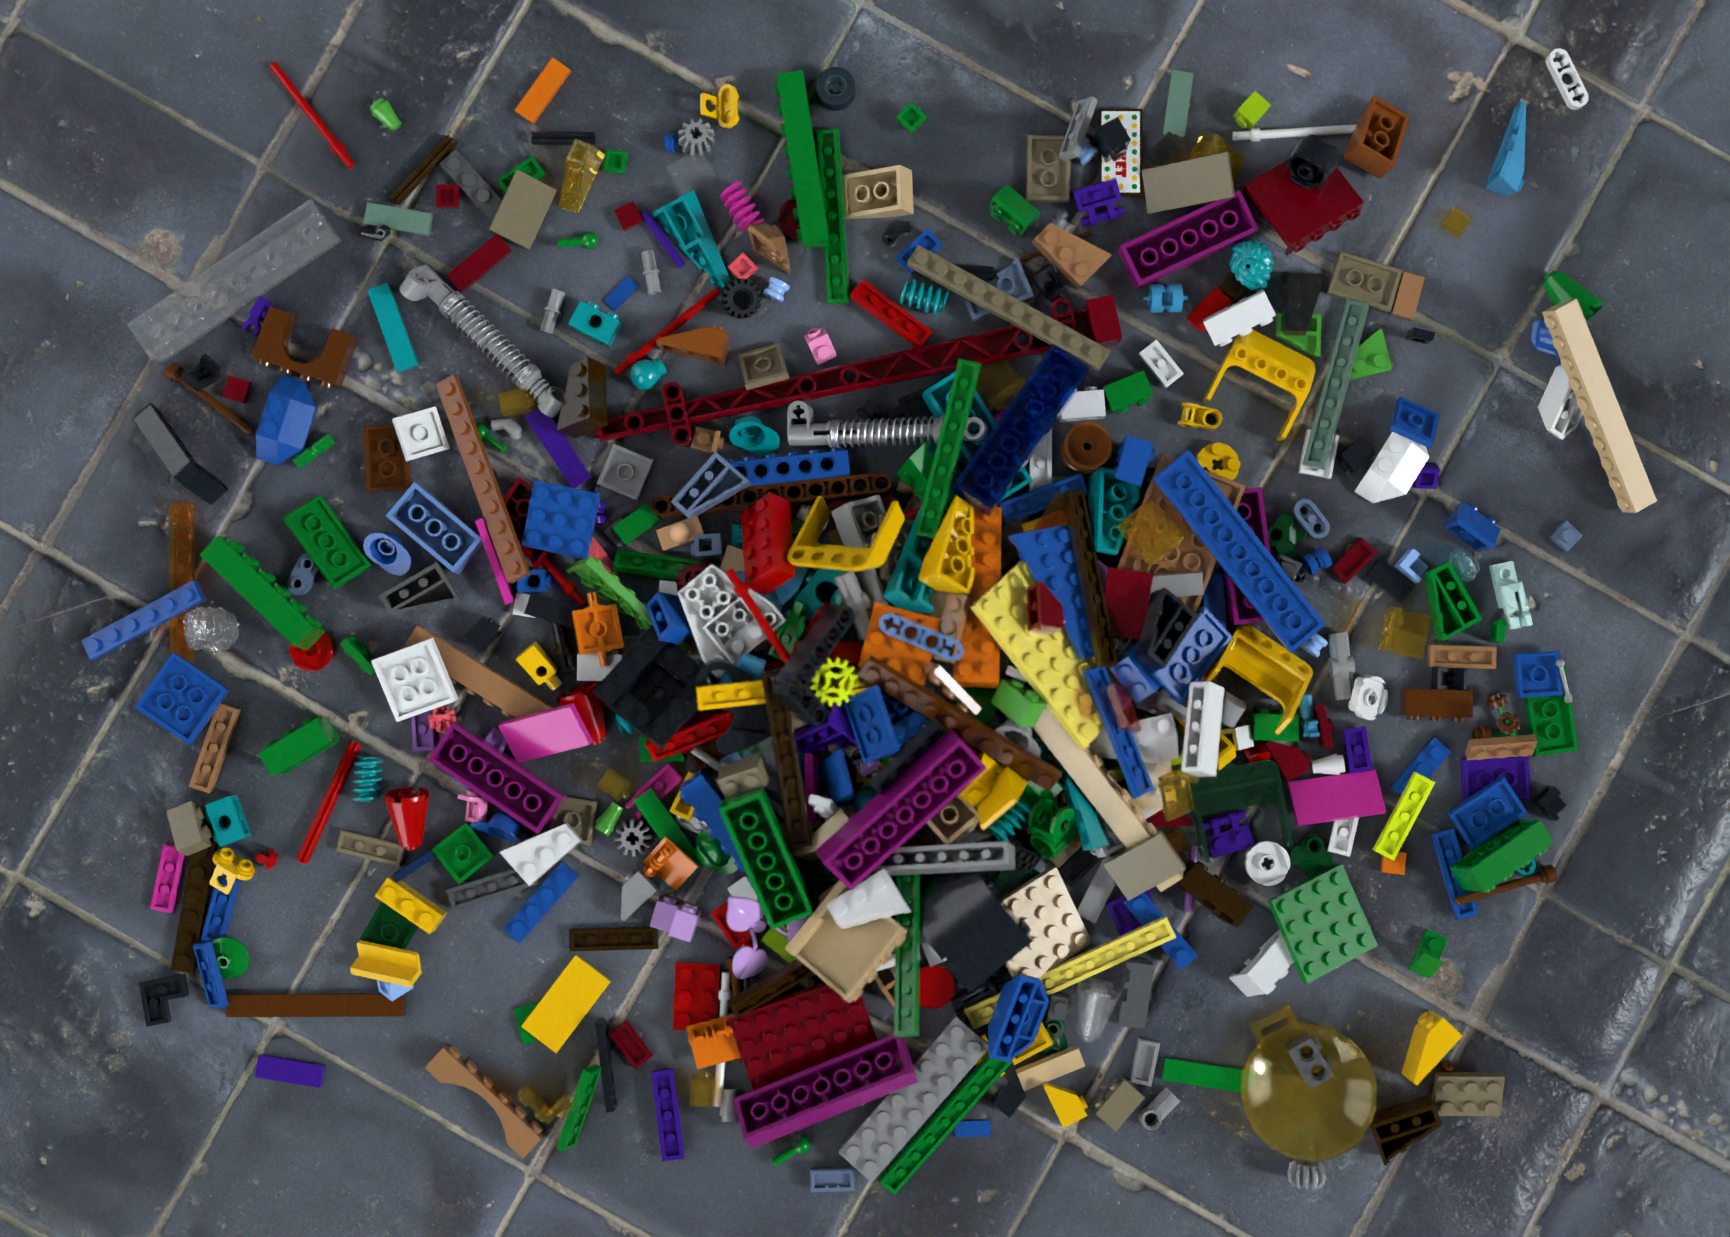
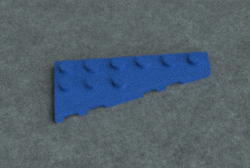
M1069 524L1008 536L1011 544L1014 543L1020 553L1018 556L1021 561H1025L1031 571L1030 576L1034 583L1044 582L1063 606L1066 637L1080 660L1094 657Z

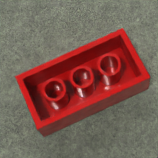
M771 492L741 513L745 584L750 589L763 595H768L795 576V566L789 562L787 557L793 545L790 501Z

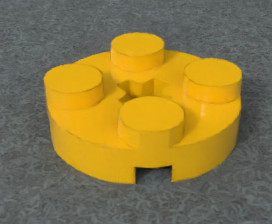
M1220 442L1209 444L1201 449L1196 456L1199 464L1203 468L1206 466L1211 473L1232 481L1238 474L1240 468L1238 455L1226 444ZM1213 460H1220L1222 462L1221 471L1219 469H1212L1214 465L1212 463Z

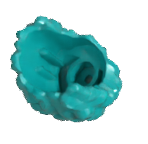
M1252 239L1240 240L1237 244H1233V253L1229 265L1231 272L1235 274L1236 280L1240 281L1243 286L1250 290H1256L1259 287L1265 288L1267 286L1266 280L1270 279V273L1273 270L1272 265L1274 264V260L1271 257L1272 253L1268 249L1267 244L1261 243L1260 240L1253 241Z

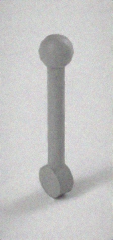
M1558 659L1556 666L1559 667L1565 692L1564 700L1566 703H1571L1573 698L1569 692L1563 667L1565 662L1563 659Z

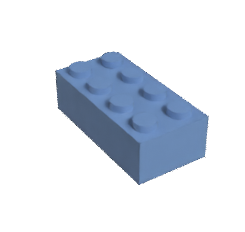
M416 482L409 487L386 515L399 528L456 574L461 573L484 545L478 532Z

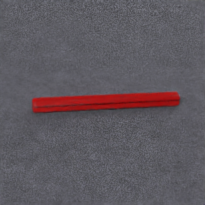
M353 740L349 742L296 857L297 861L303 864L309 862L356 760V756L362 747L360 743Z

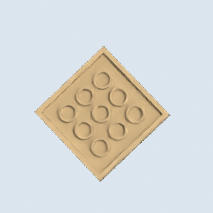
M1055 866L1049 867L1001 898L1020 922L1024 920L1031 929L1029 933L1033 940L1005 963L1012 979L1019 974L1039 978L1092 943Z

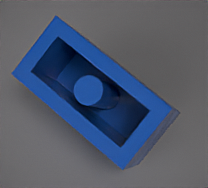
M658 592L646 604L659 641L681 644L692 632L679 596Z

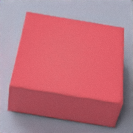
M744 252L727 267L737 279H749L758 270V267Z

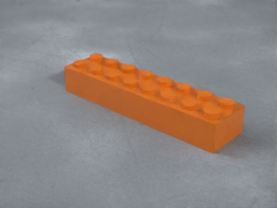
M973 506L974 533L971 534V547H974V555L971 556V567L974 568V579L970 594L967 595L971 597L960 640L964 653L953 664V680L960 687L998 688L1000 645L970 607L1001 579L1002 507Z

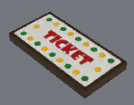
M1098 109V127L1118 117L1131 139L1127 147L1128 149L1124 152L1125 155L1117 161L1113 162L1111 159L1106 162L1100 150L1098 151V182L1116 178L1121 197H1142V109Z

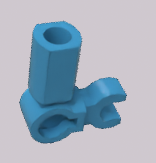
M1304 695L1297 708L1299 718H1302V721L1299 723L1300 734L1302 737L1320 736L1317 727L1318 721L1312 720V717H1315L1312 695Z

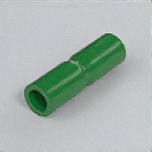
M327 432L312 443L310 447H307L292 458V460L301 469L314 460L317 455L322 454L334 445L336 441Z

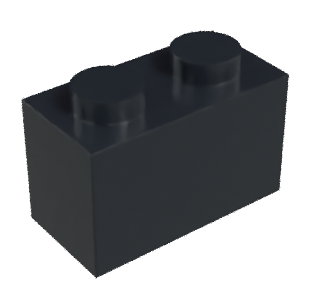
M1118 117L1098 127L1093 139L1106 162L1111 159L1114 162L1122 158L1131 141Z

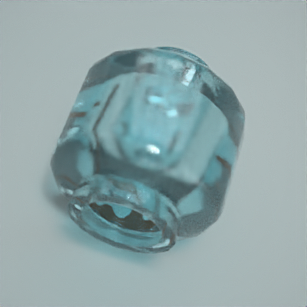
M1459 548L1451 552L1447 561L1451 562L1460 580L1469 582L1475 579L1476 574L1480 571V564L1475 553L1466 548Z

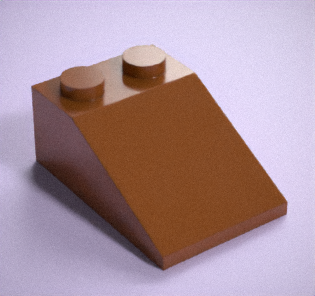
M1373 95L1348 141L1343 158L1380 179L1395 167L1410 116Z
M712 325V328L703 327L658 338L656 343L661 351L725 365L731 339L725 328Z

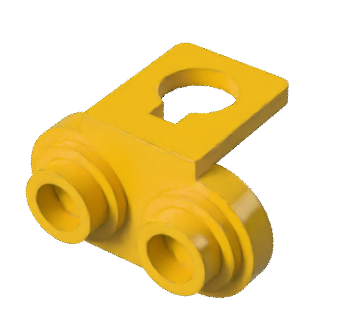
M730 84L723 85L719 90L718 97L701 93V115L718 120L720 126L727 129L735 126L739 121V94L736 87ZM707 100H709L712 103V105L715 106V109L712 110V112L708 111L706 108Z
M230 848L219 849L215 851L212 857L216 868L209 884L221 892L229 894L236 878L250 880L255 873V868L250 860L242 859L234 854ZM223 874L227 876V886H223L218 882V876Z

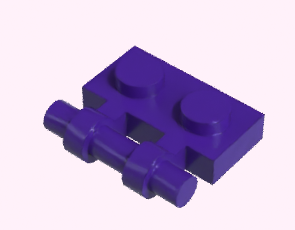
M1116 178L1073 190L1078 212L1086 210L1088 212V216L1080 218L1082 227L1089 224L1094 226L1106 219L1111 221L1117 219V216L1125 214L1123 206L1114 208L1113 202L1122 200ZM1103 205L1107 206L1106 211L1095 214L1094 208Z
M1243 809L1236 812L1234 810L1228 811L1226 815L1217 818L1212 816L1207 821L1201 822L1203 831L1211 829L1213 833L1212 835L1205 836L1212 859L1254 846L1248 824L1239 826L1238 820L1246 818ZM1230 823L1231 829L1220 832L1219 826Z

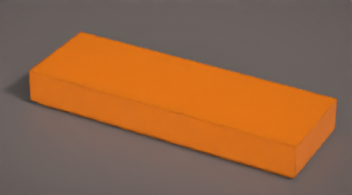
M552 57L518 104L515 112L534 125L570 75L571 70Z

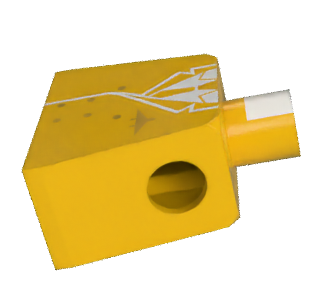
M534 641L518 654L516 660L538 685L545 682L550 690L554 691L562 684L555 675L558 667L537 641ZM543 666L547 671L542 673L538 670V667Z

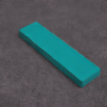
M385 283L367 290L396 371L400 373L419 366L390 284Z

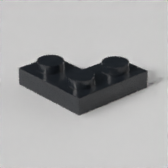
M186 973L139 983L146 1027L171 1022L168 1000L189 996Z

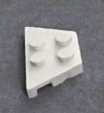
M1171 760L1160 763L1144 762L1154 791L1133 799L1127 784L1128 793L1131 797L1130 800L1134 806L1137 805L1141 808L1144 819L1174 802Z

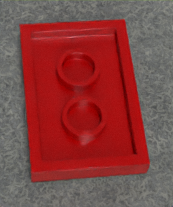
M676 962L672 1030H687L686 1026L718 1018L721 964Z

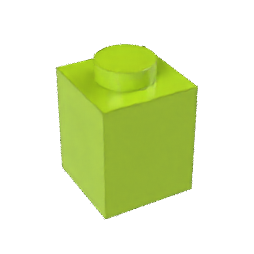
M1254 91L1234 114L1235 121L1240 127L1250 130L1268 111L1271 105Z

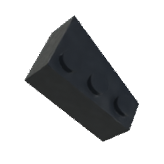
M1166 587L1151 594L1135 659L1151 672L1164 669L1198 617L1196 613Z

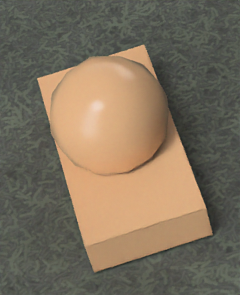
M698 516L691 520L685 519L656 530L663 551L694 541V535L704 534Z

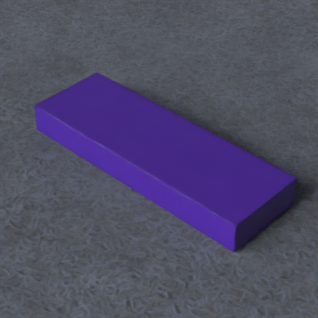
M260 1054L258 1055L255 1077L321 1088L323 1086L326 1064Z

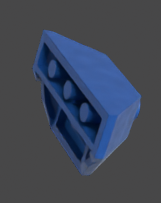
M282 375L270 391L256 433V459L280 465L285 460L304 450L317 409L304 381Z
M1019 974L1003 986L988 1025V1053L990 1058L1011 1062L1014 1056L1023 1052L1034 1042L1049 1003L1042 981L1039 978Z

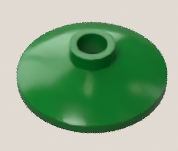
M227 936L219 937L212 941L221 978L233 979L241 976L247 970L250 962L249 952L245 945L239 940Z

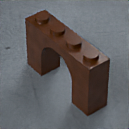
M269 306L252 357L258 359V364L271 368V365L278 366V371L291 375L292 372L300 374L299 378L309 382L316 379L321 381V386L333 389L334 386L341 388L358 338L332 328L323 353L312 362L297 363L293 360L288 350V341L296 317Z

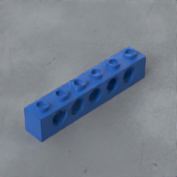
M832 448L830 452L821 453V450L808 451V454L799 455V452H790L785 457L770 454L765 455V459L744 457L742 458L743 461L734 462V459H725L736 470L742 469L745 471L744 477L749 480L750 486L850 476L848 450H843V448ZM829 460L833 463V467L830 470H824L821 467L822 462ZM802 463H809L811 465V469L808 472L800 471L799 467ZM787 465L789 471L787 474L781 475L777 472L778 467ZM759 467H765L767 474L759 477L755 474L756 470Z

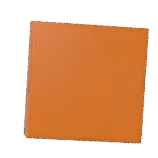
M1398 852L1394 861L1382 855L1380 872L1404 875L1407 853Z

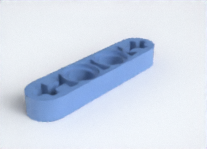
M891 613L883 615L879 621L880 629L884 633L950 661H957L963 656L964 649L962 644L948 636ZM890 618H893V622L899 626L901 621L905 624L901 627L900 635L896 634L898 629L893 627L886 630L887 626L884 624V621H889ZM913 626L917 629L918 633L914 639H907L904 632L907 627ZM930 635H935L939 640L935 648H929L926 645V638ZM943 639L947 640L945 645L953 647L956 644L957 649L960 651L959 654H954L951 657L949 656L950 652L946 649H943L942 653L938 652L942 647Z

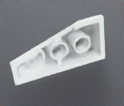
M1172 713L1128 723L1143 762L1160 763L1179 758L1177 732ZM1103 729L1090 743L1089 748L1101 758L1117 759L1106 729Z

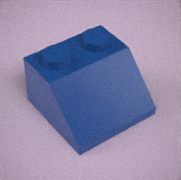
M1471 503L1459 504L1443 526L1478 552L1492 549L1500 532V528L1496 526V521L1488 516H1482L1478 513V508Z
M1139 642L1117 656V666L1110 667V670L1136 704L1154 693L1161 686L1149 674L1151 671L1135 659Z

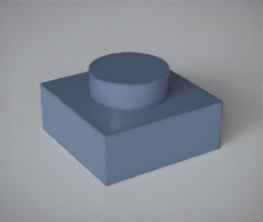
M1566 520L1549 538L1564 552H1568L1583 535Z

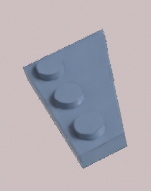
M1016 258L1011 265L996 274L995 278L988 282L1023 303L1034 299V294L1019 258ZM965 299V305L972 322L993 315L988 310Z

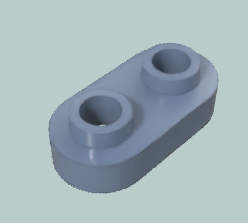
M1302 499L1294 504L1292 509L1294 517L1311 538L1320 539L1329 533V522L1311 500ZM1301 507L1306 508L1307 513L1305 515L1301 514ZM1315 524L1320 526L1319 532L1314 531L1313 527Z
M307 553L300 556L287 581L289 591L295 595L307 594L320 572ZM310 560L311 566L306 568L305 563ZM297 580L301 581V586L299 588L295 586V582Z

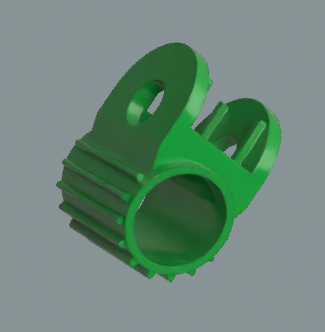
M1048 798L1038 800L1033 806L1028 820L1031 833L1030 842L1042 857L1053 859L1071 844L1079 834L1075 811L1068 807L1057 808L1054 806L1053 801ZM1044 810V815L1042 819L1039 821V816L1041 812ZM1065 820V825L1061 829V824Z

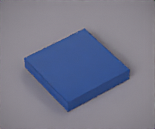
M1399 397L1396 401L1389 430L1430 448L1434 443L1440 414Z
M1560 651L1513 654L1516 698L1563 695L1559 667L1556 666V661L1560 659Z

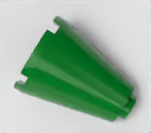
M1552 271L1544 278L1545 283L1543 287L1552 305L1554 306L1563 300L1577 299L1586 322L1599 312L1602 305L1605 304L1601 299L1562 271L1557 273Z

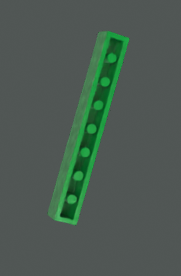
M803 70L777 74L778 82H774L776 96L780 95L781 103H777L779 117H784V124H780L782 137H787L788 143L783 146L785 158H790L791 163L790 166H787L788 179H793L794 187H790L791 199L796 200L797 208H793L794 219L800 222V229H796L798 243L803 242V249L829 246V235Z

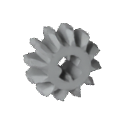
M691 118L690 125L683 122V129L678 131V136L680 137L678 143L680 146H683L684 153L690 151L692 157L695 153H699L702 157L703 151L710 153V146L715 144V139L713 138L715 132L713 129H710L709 122L703 124L701 118L697 123H694V120Z
M635 819L630 820V826L624 821L622 823L624 830L621 828L616 829V832L622 836L615 837L614 841L622 842L617 846V849L625 847L624 855H627L631 850L632 857H636L637 850L641 854L645 853L643 846L650 848L651 844L645 840L652 839L653 835L645 834V832L650 830V827L647 826L642 829L641 827L644 823L642 820L639 821L637 826ZM631 832H634V835L639 837L635 841L636 844L628 838V836L632 835Z
M1293 1160L1289 1163V1169L1287 1170L1288 1181L1292 1186H1297L1298 1188L1306 1190L1320 1189L1325 1185L1326 1167L1321 1162H1316L1315 1160Z

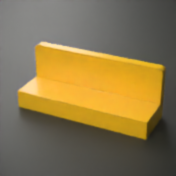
M359 940L357 943L359 957L350 967L352 975L410 988L422 974L420 958L417 952Z

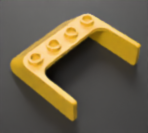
M1255 330L1242 337L1238 334L1235 336L1202 402L1206 404L1211 400L1224 372L1230 366H1238L1294 395L1296 401L1276 439L1281 442L1287 437L1311 389L1316 373V365L1310 358Z
M818 496L787 557L789 562L795 566L849 571L878 568L885 562L905 517L898 502L892 501L870 548L818 543V538L830 516V510L823 496Z
M1239 624L1232 634L1233 638L1215 660L1204 682H1211L1222 666H1225L1238 674L1242 679L1257 687L1260 691L1275 699L1284 710L1275 730V733L1279 735L1293 719L1312 678L1313 670L1305 661L1288 652L1287 649L1253 626Z

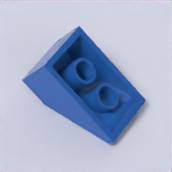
M840 749L819 763L821 768L819 769V782H824L826 791H822V795L824 798L831 799L838 807L853 804V801L856 800L847 760L843 749Z

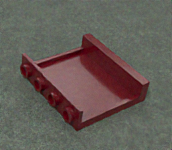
M1286 161L1245 184L1242 193L1245 201L1253 200L1287 245L1286 255L1301 251L1311 241L1317 242L1325 233L1330 230L1334 232L1344 222L1348 220L1353 221L1360 216L1364 201L1337 167L1320 189L1313 187L1311 190L1295 184L1290 179L1291 173L1285 169Z

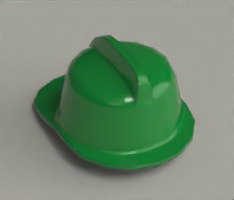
M707 829L701 831L696 838V857L702 865L712 867L722 874L736 872L738 869L734 864V858L724 853L720 846L722 843L718 838L714 839Z

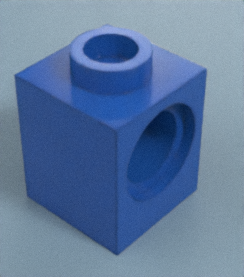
M529 570L530 575L517 581L518 593H548V588H551V576L547 575L546 570ZM537 575L540 583L537 587L532 588L530 579Z

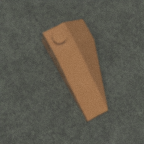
M767 223L749 226L747 230L752 249L789 274L791 269L785 236L783 235L784 231L774 224L772 227Z

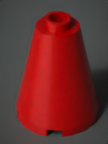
M589 682L571 688L572 691L568 693L569 695L566 696V693L563 692L556 697L560 706L574 703L593 740L591 746L603 742V737L606 736L602 701L594 696L593 690L599 685L598 682Z
M412 787L397 788L388 791V795L384 794V800L399 845L404 847L405 850H415L423 841L430 791L424 787H419V791H413Z

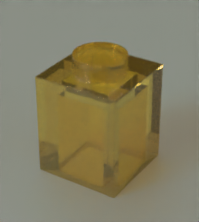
M524 388L498 393L501 412L504 417L509 418L532 411L531 406H534L533 398Z
M611 767L597 787L619 802L622 798L626 800L634 790L631 788L634 782Z
M701 1071L697 1072V1075L693 1074L691 1079L690 1106H713L715 1076L710 1075V1072Z

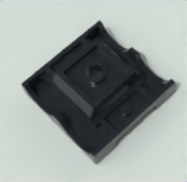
M652 625L593 690L594 696L663 752L674 734L686 722L690 721L698 710L695 677L701 666L675 644L659 641L655 628ZM656 660H657L660 664H662L666 669H668L671 673H673L677 678H679L682 682H684L687 686L683 685V684H682L680 681H678L674 676H672L669 672H667L664 668H662L658 663H656ZM712 672L706 676L704 685L721 684V679ZM656 689H662L665 691V696L661 699H656L652 696V693Z

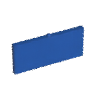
M627 276L615 287L604 302L616 311L639 286Z
M990 1120L960 1121L955 1127V1137L991 1136Z

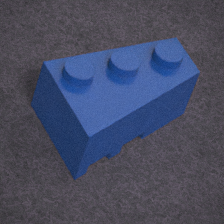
M1127 435L1118 444L1113 461L1115 478L1141 486L1146 467L1154 458L1155 450L1152 449L1154 443Z

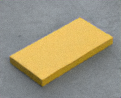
M576 954L521 1027L557 1053L610 984L611 980Z

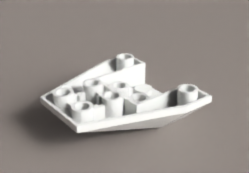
M713 564L677 593L702 660L707 663L709 660L722 659L734 664L744 653L748 654L767 639V636L742 598L738 597L734 592V586L725 572ZM749 588V594L775 632L786 619L772 602ZM714 670V671H712V672L714 673V675H715L716 677H718L720 674H722V673L725 672V671H724V670Z

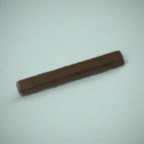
M446 135L391 194L390 198L397 205H401L456 146V141L451 136Z

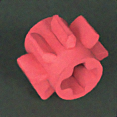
M445 705L433 709V714H428L431 729L445 733L452 722H456L454 709L449 710Z

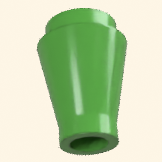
M380 98L369 108L372 112L371 115L387 126L392 132L402 125L389 101Z
M612 802L595 821L597 824L594 828L610 836L612 832H615L623 808Z

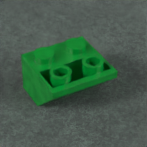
M1008 184L994 195L989 207L990 215L998 222L1002 220L1008 225L1007 229L1013 235L1021 237L1026 234L1041 214L1040 211Z

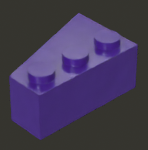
M833 702L831 707L827 704L824 705L828 710L829 716L823 726L807 724L794 730L796 748L803 753L827 750V747L831 745L843 748L846 743L855 742V745L858 746L846 708L842 703L841 706H838L836 702Z

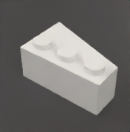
M1263 288L1257 290V293L1248 298L1244 297L1238 300V303L1226 307L1203 320L1215 346L1218 344L1220 347L1227 345L1233 341L1232 337L1238 334L1242 337L1252 332V327L1258 324L1264 326L1273 321L1272 317L1276 316Z
M566 823L499 853L530 886L580 843L582 838Z
M885 869L880 870L856 885L852 890L845 892L826 904L834 920L842 929L911 912Z

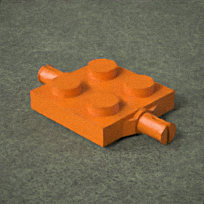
M596 592L587 593L589 606L585 609L571 612L579 656L587 654L598 655L600 667L610 666L607 653L624 648L617 605H598Z

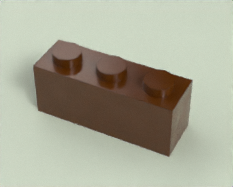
M1401 689L1400 715H1407V720H1421V716H1429L1430 721H1443V717H1451V721L1465 722V717L1473 718V691Z

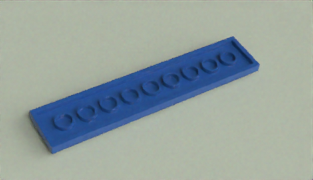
M1189 450L1182 453L1152 478L1288 652L1292 653L1326 625Z

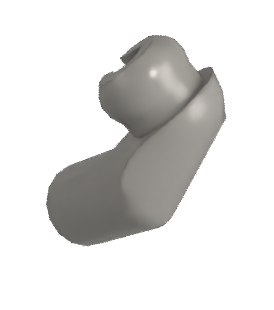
M509 418L491 420L492 431L505 430L510 434V439L512 440L521 438L522 429L514 420Z

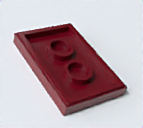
M1108 566L1104 596L1112 636L1140 640L1149 604L1153 573Z

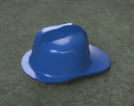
M1537 320L1533 323L1532 343L1538 351L1554 355L1557 367L1558 351L1553 345L1550 331L1546 327L1544 320Z
M374 532L364 539L363 548L367 557L386 571L400 576L410 570L412 564L411 556L402 545L398 536L391 532Z
M504 811L493 814L486 823L473 822L470 825L472 829L479 833L505 839L515 844L521 843L517 836L522 823Z

